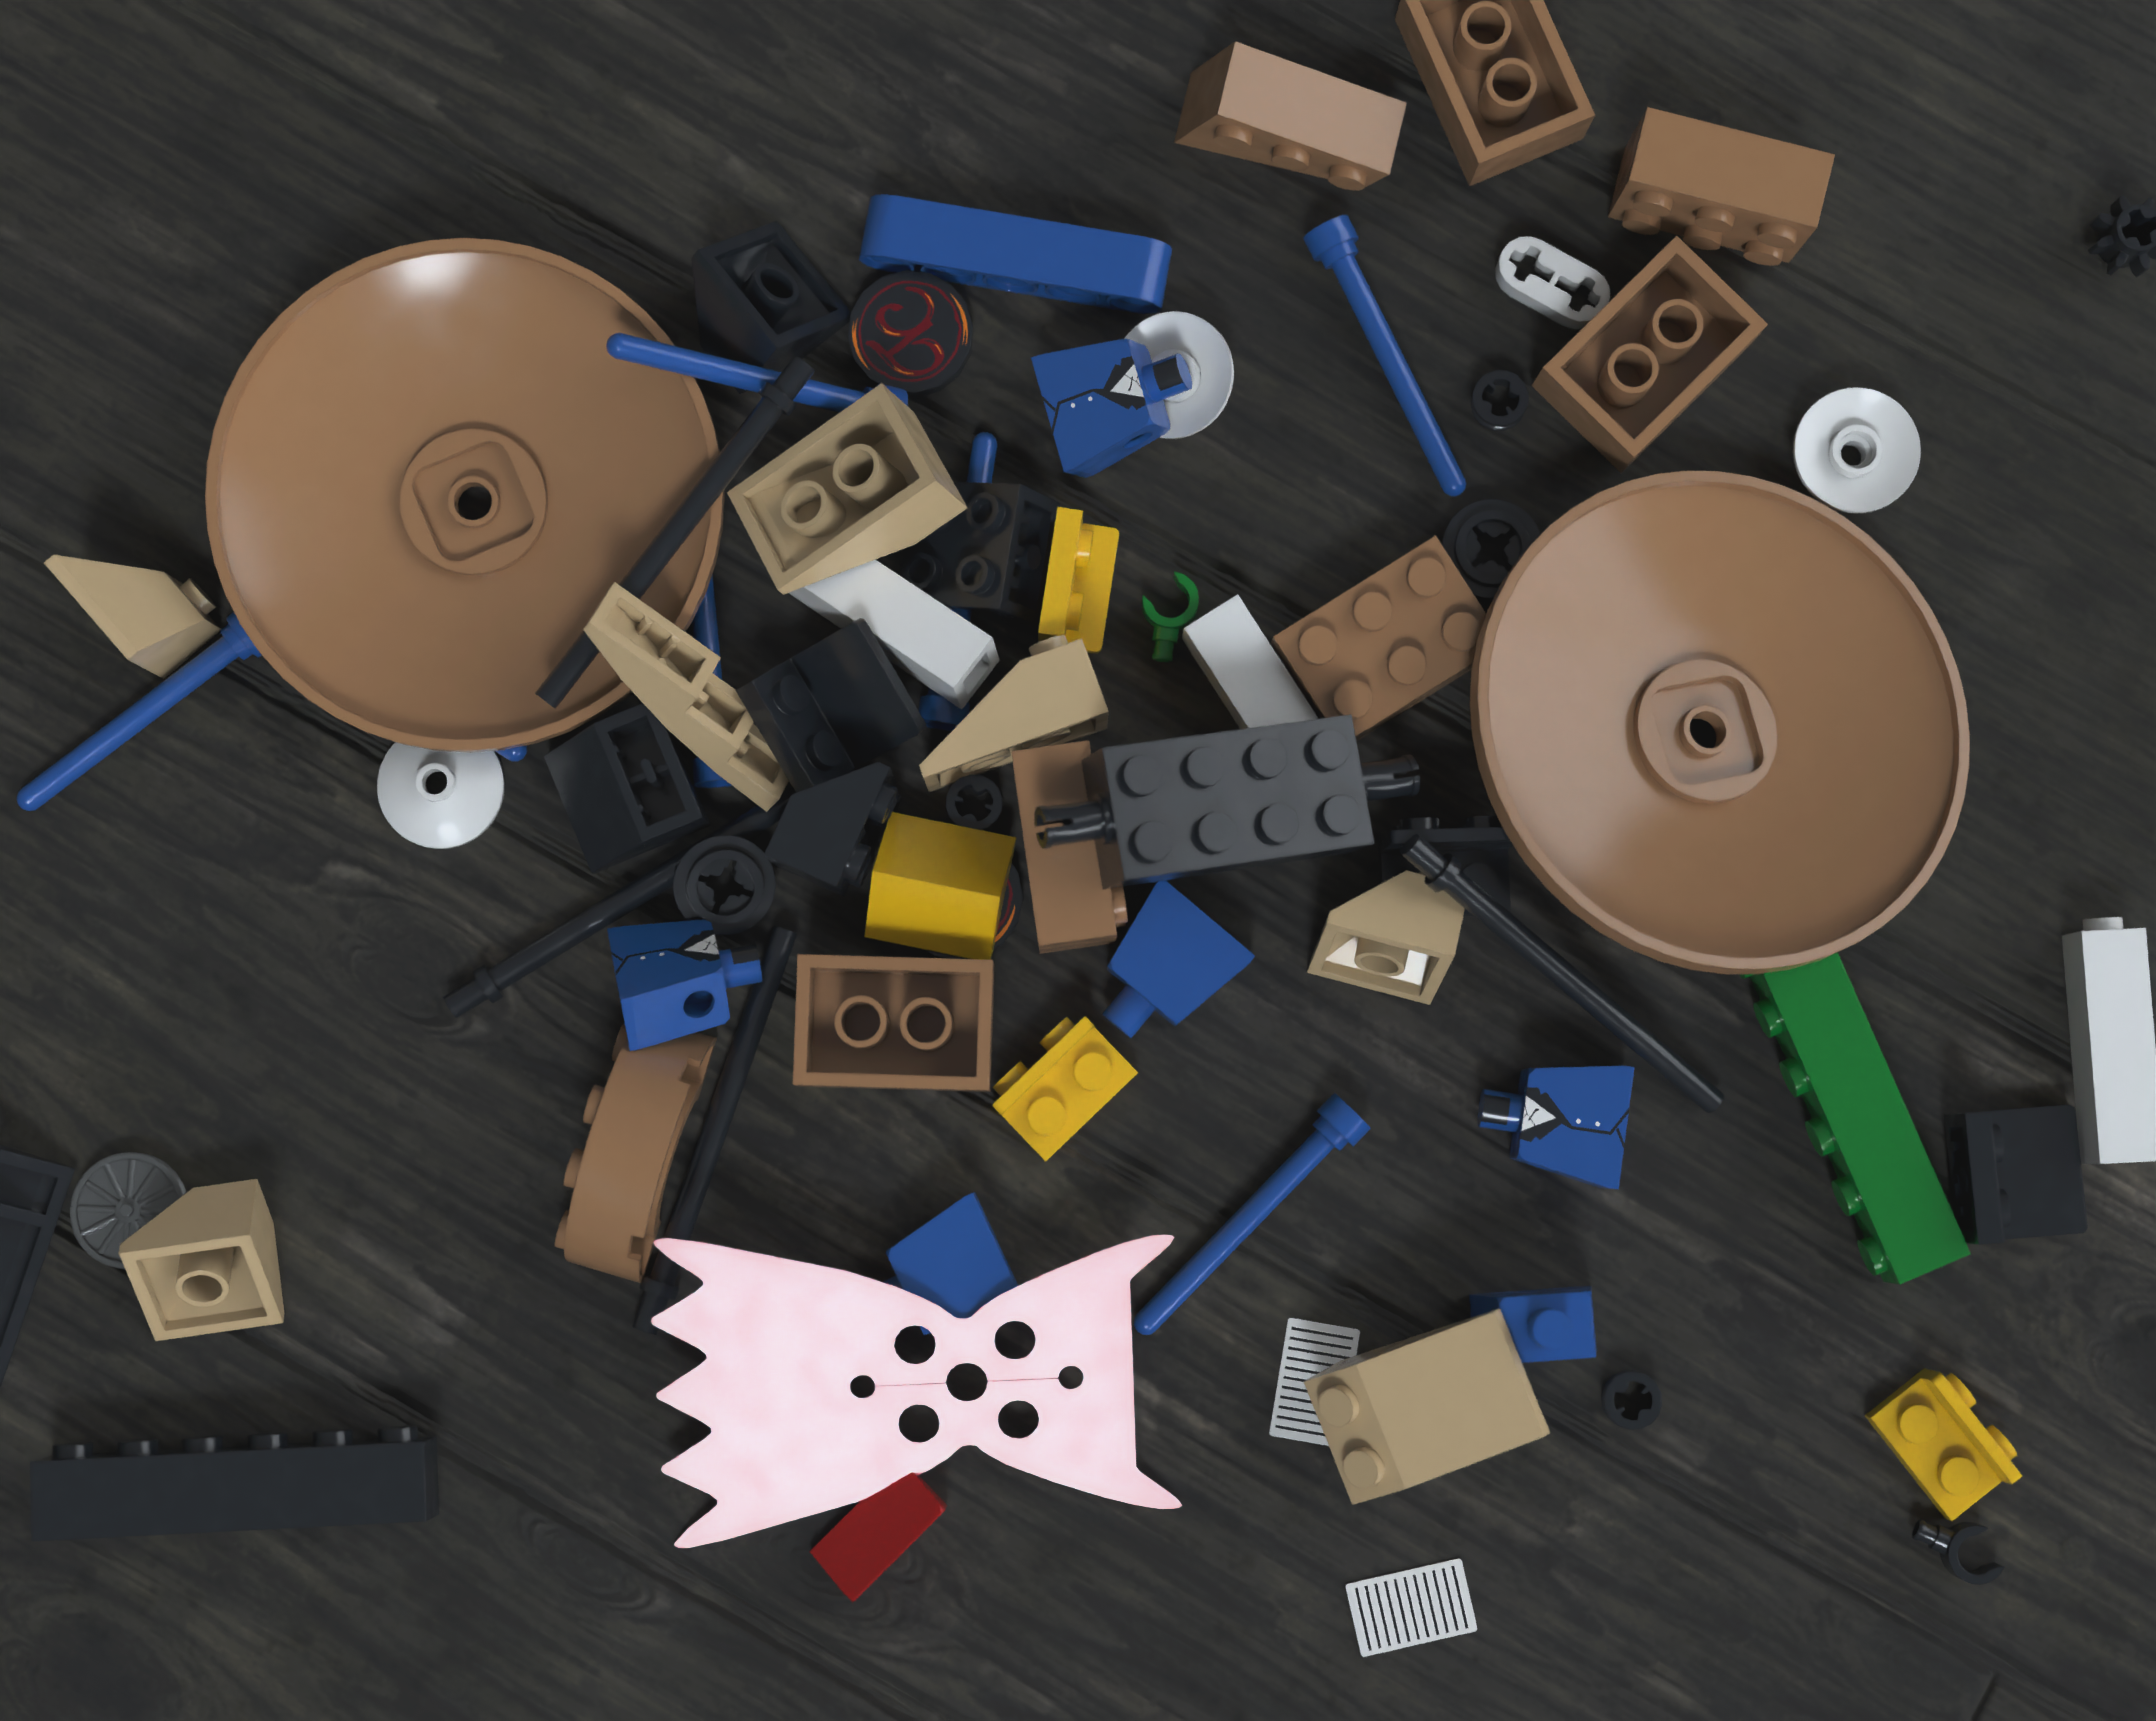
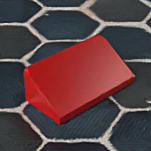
M911 1472L870 1497L859 1501L809 1552L853 1603L946 1510L947 1504L919 1475L916 1476Z

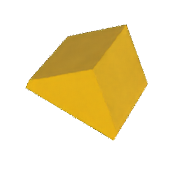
M893 812L888 819L872 870L865 937L968 959L991 960L1016 837Z

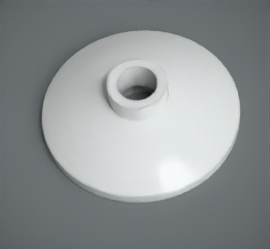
M1171 311L1156 314L1143 320L1127 334L1124 339L1133 340L1147 347L1152 363L1177 353L1181 354L1191 374V390L1164 399L1170 421V430L1159 438L1177 439L1191 436L1205 429L1220 415L1232 391L1234 365L1225 339L1213 325L1193 314Z
M1867 388L1840 389L1819 399L1802 417L1793 441L1795 468L1806 489L1823 504L1847 513L1876 511L1897 500L1913 482L1921 457L1919 434L1907 411L1891 397ZM1850 445L1859 450L1861 454L1859 465H1849L1842 459L1841 450L1843 446Z
M395 742L381 763L377 779L379 804L389 824L407 840L420 846L434 849L458 847L469 843L485 832L498 815L505 792L504 772L495 751L472 753L435 751ZM434 772H443L447 778V786L439 794H430L426 788V780Z

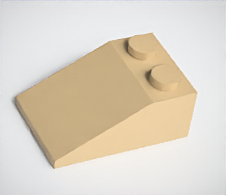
M882 383L727 492L777 590L783 595L915 545L967 509L964 500L916 414Z
M1059 635L1029 647L1031 657L1020 660L919 765L928 791L931 792L954 784L959 778L968 775H979L1013 762L1011 751L1065 744L1107 729L1109 711L1082 638L1068 643L1065 635Z
M1500 1308L1341 1360L1304 1381L1352 1505L1413 1487L1543 1438L1550 1433Z

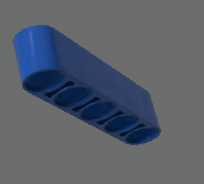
M880 194L871 196L869 199L859 261L868 267L886 272L897 273L904 270L926 272L946 282L1133 313L1154 314L1162 310L1172 248L1163 241L1144 236L896 195Z

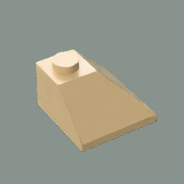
M52 555L44 562L127 660L163 679L221 630L209 615L216 608L215 604L191 578L182 584L162 571L60 555Z
M1406 870L1329 912L1309 961L1307 973L1430 1005L1455 957L1465 908L1444 890L1435 892L1424 882L1426 875L1422 872L1415 873Z
M258 1179L192 1188L120 1244V1258L155 1341L281 1324L284 1322L285 1313L274 1222Z

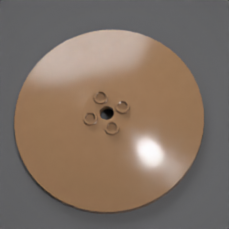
M454 238L408 244L365 257L333 273L306 291L276 318L257 340L239 367L224 397L213 430L208 455L205 503L207 530L213 560L225 595L240 625L257 650L284 680L309 701L335 718L369 734L413 747L435 751L467 753L507 750L539 743L565 734L598 718L633 693L620 679L601 652H599L556 709L535 694L582 633L610 586L614 582L619 584L720 453L715 426L705 398L694 377L616 359L607 352L606 342L615 333H624L675 346L668 335L644 309L610 282L593 271L564 257L531 246L500 240ZM479 486L486 488L492 498L489 512L478 520L463 518L458 508L461 494L470 487ZM725 490L640 599L684 632L689 628L701 605L717 562L723 531Z
M1679 471L1654 474L1626 481L1595 494L1571 508L1552 523L1518 558L1496 592L1487 610L1477 640L1471 671L1470 689L1472 738L1479 771L1489 800L1505 833L1523 861L1542 884L1571 912L1598 932L1628 949L1660 962L1690 970L1719 974H1762L1793 969L1829 957L1858 943L1880 929L1910 903L1927 883L1941 861L1956 829L1965 798L1969 772L1970 732L1966 699L1959 670L1944 632L1932 609L1914 582L1892 556L1877 542L1838 512L1807 495L1783 485L1752 476L1721 471ZM1692 719H1702L1713 727L1716 733L1714 748L1702 747L1694 741L1690 733V722Z

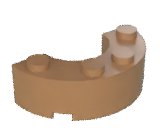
M625 1024L622 1025L612 1054V1061H615L606 1087L594 1085L586 1104L583 1122L591 1124L592 1127L585 1150L574 1149L564 1177V1186L573 1188L574 1191L570 1209L564 1212L559 1224L555 1247L564 1249L566 1261L641 1283L652 1254L653 1242L656 1240L661 1224V1202L673 1156L688 1115L694 1103L699 1099L716 1044V1037L696 1032L646 1048L630 1051Z

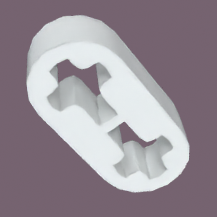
M1531 236L1518 237L1510 241L1502 250L1495 267L1496 280L1506 294L1571 329H1582L1610 300L1609 285L1605 277L1598 271L1550 244ZM1525 255L1532 256L1536 259L1534 271L1549 279L1550 282L1532 274L1525 281L1518 280L1514 277L1517 266L1509 260L1512 259L1520 262ZM1555 284L1572 292H1575L1580 284L1588 287L1591 290L1588 300L1596 305L1595 308L1590 305H1584L1579 312L1572 310L1569 307L1571 296L1556 287Z

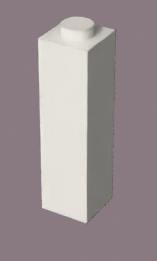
M877 560L789 592V594L841 629L855 620L863 618L890 662L946 698L961 710L1000 661L993 637Z
M1238 594L1184 628L1182 640L1240 729L1318 719Z
M2122 917L2082 920L2083 931L2062 935L2081 1164L2156 1161V1046L2146 928L2123 929Z

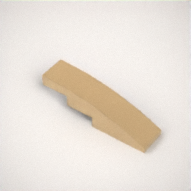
M614 582L607 590L583 630L620 679L665 728L715 773L767 812L780 799L789 780L759 729L753 724L754 721L736 690L713 674L721 657Z

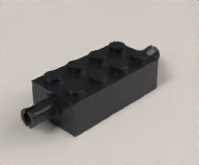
M1352 715L1105 747L1081 760L1088 801L1053 806H1037L1034 813L1035 827L1062 824V826L1046 828L1045 832L1036 833L1039 845L1043 849L1056 845L1095 840L1102 888H1117L1348 854L1374 844L1367 801L1401 796H1416L1420 789V776L1395 779L1394 776L1406 775L1407 771H1414L1419 768L1412 755H1402L1400 758L1361 763Z

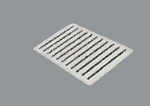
M1295 1318L1288 1319L1269 1432L1271 1436L1329 1446L1304 1381L1341 1360L1356 1356L1360 1335L1358 1329Z
M1459 1558L1346 1584L1360 1653L1363 1657L1477 1631L1462 1560Z

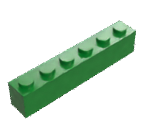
M1838 952L1820 961L1789 970L1762 974H1739L1742 979L1750 977L1759 997V1001L1753 1004L1757 1020L1768 1038L1776 1036L1786 1059L1779 1063L1782 1077L1794 1097L1802 1095L1812 1118L1805 1122L1810 1141L1821 1157L1828 1155L1838 1177L1831 1182L1835 1198L1846 1216L1854 1214L1864 1238L1858 1240L1857 1244L1869 1272L1873 1276L1880 1274L1883 1282L1900 1285L1970 1255V1250Z

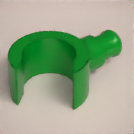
M1174 571L1173 579L1188 599V608L1183 614L1174 618L1163 617L1156 612L1153 604L1142 595L1141 607L1143 615L1147 622L1154 627L1152 641L1155 642L1152 659L1159 662L1173 661V648L1177 644L1179 631L1193 621L1199 605V594L1194 582L1186 575Z

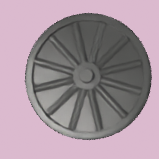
M136 1152L118 1153L108 1156L92 1165L83 1174L74 1189L70 1203L72 1230L81 1247L92 1258L107 1266L125 1269L119 1255L120 1244L186 1194V1189L177 1173L164 1161L154 1156Z

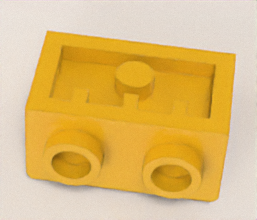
M1057 507L1038 630V641L1041 642L1059 635H1065L1068 643L1082 638L1087 652L1099 653L1102 650L1119 531L1112 527L1083 523L1082 510Z
M1086 1016L1076 1025L1068 1017L1063 1019L1040 1042L1047 1051L1042 1058L1030 1069L1020 1061L993 1087L1001 1097L992 1106L1045 1162L1138 1074Z
M1924 1368L1868 1412L1865 1417L1943 1517L1953 1521L2002 1481L2012 1485L2022 1475L2011 1462L2017 1456L2016 1450L1994 1425L1991 1424L1985 1429L1970 1410L1976 1404V1400L1960 1379L1953 1373H1949L1944 1377L1940 1372Z

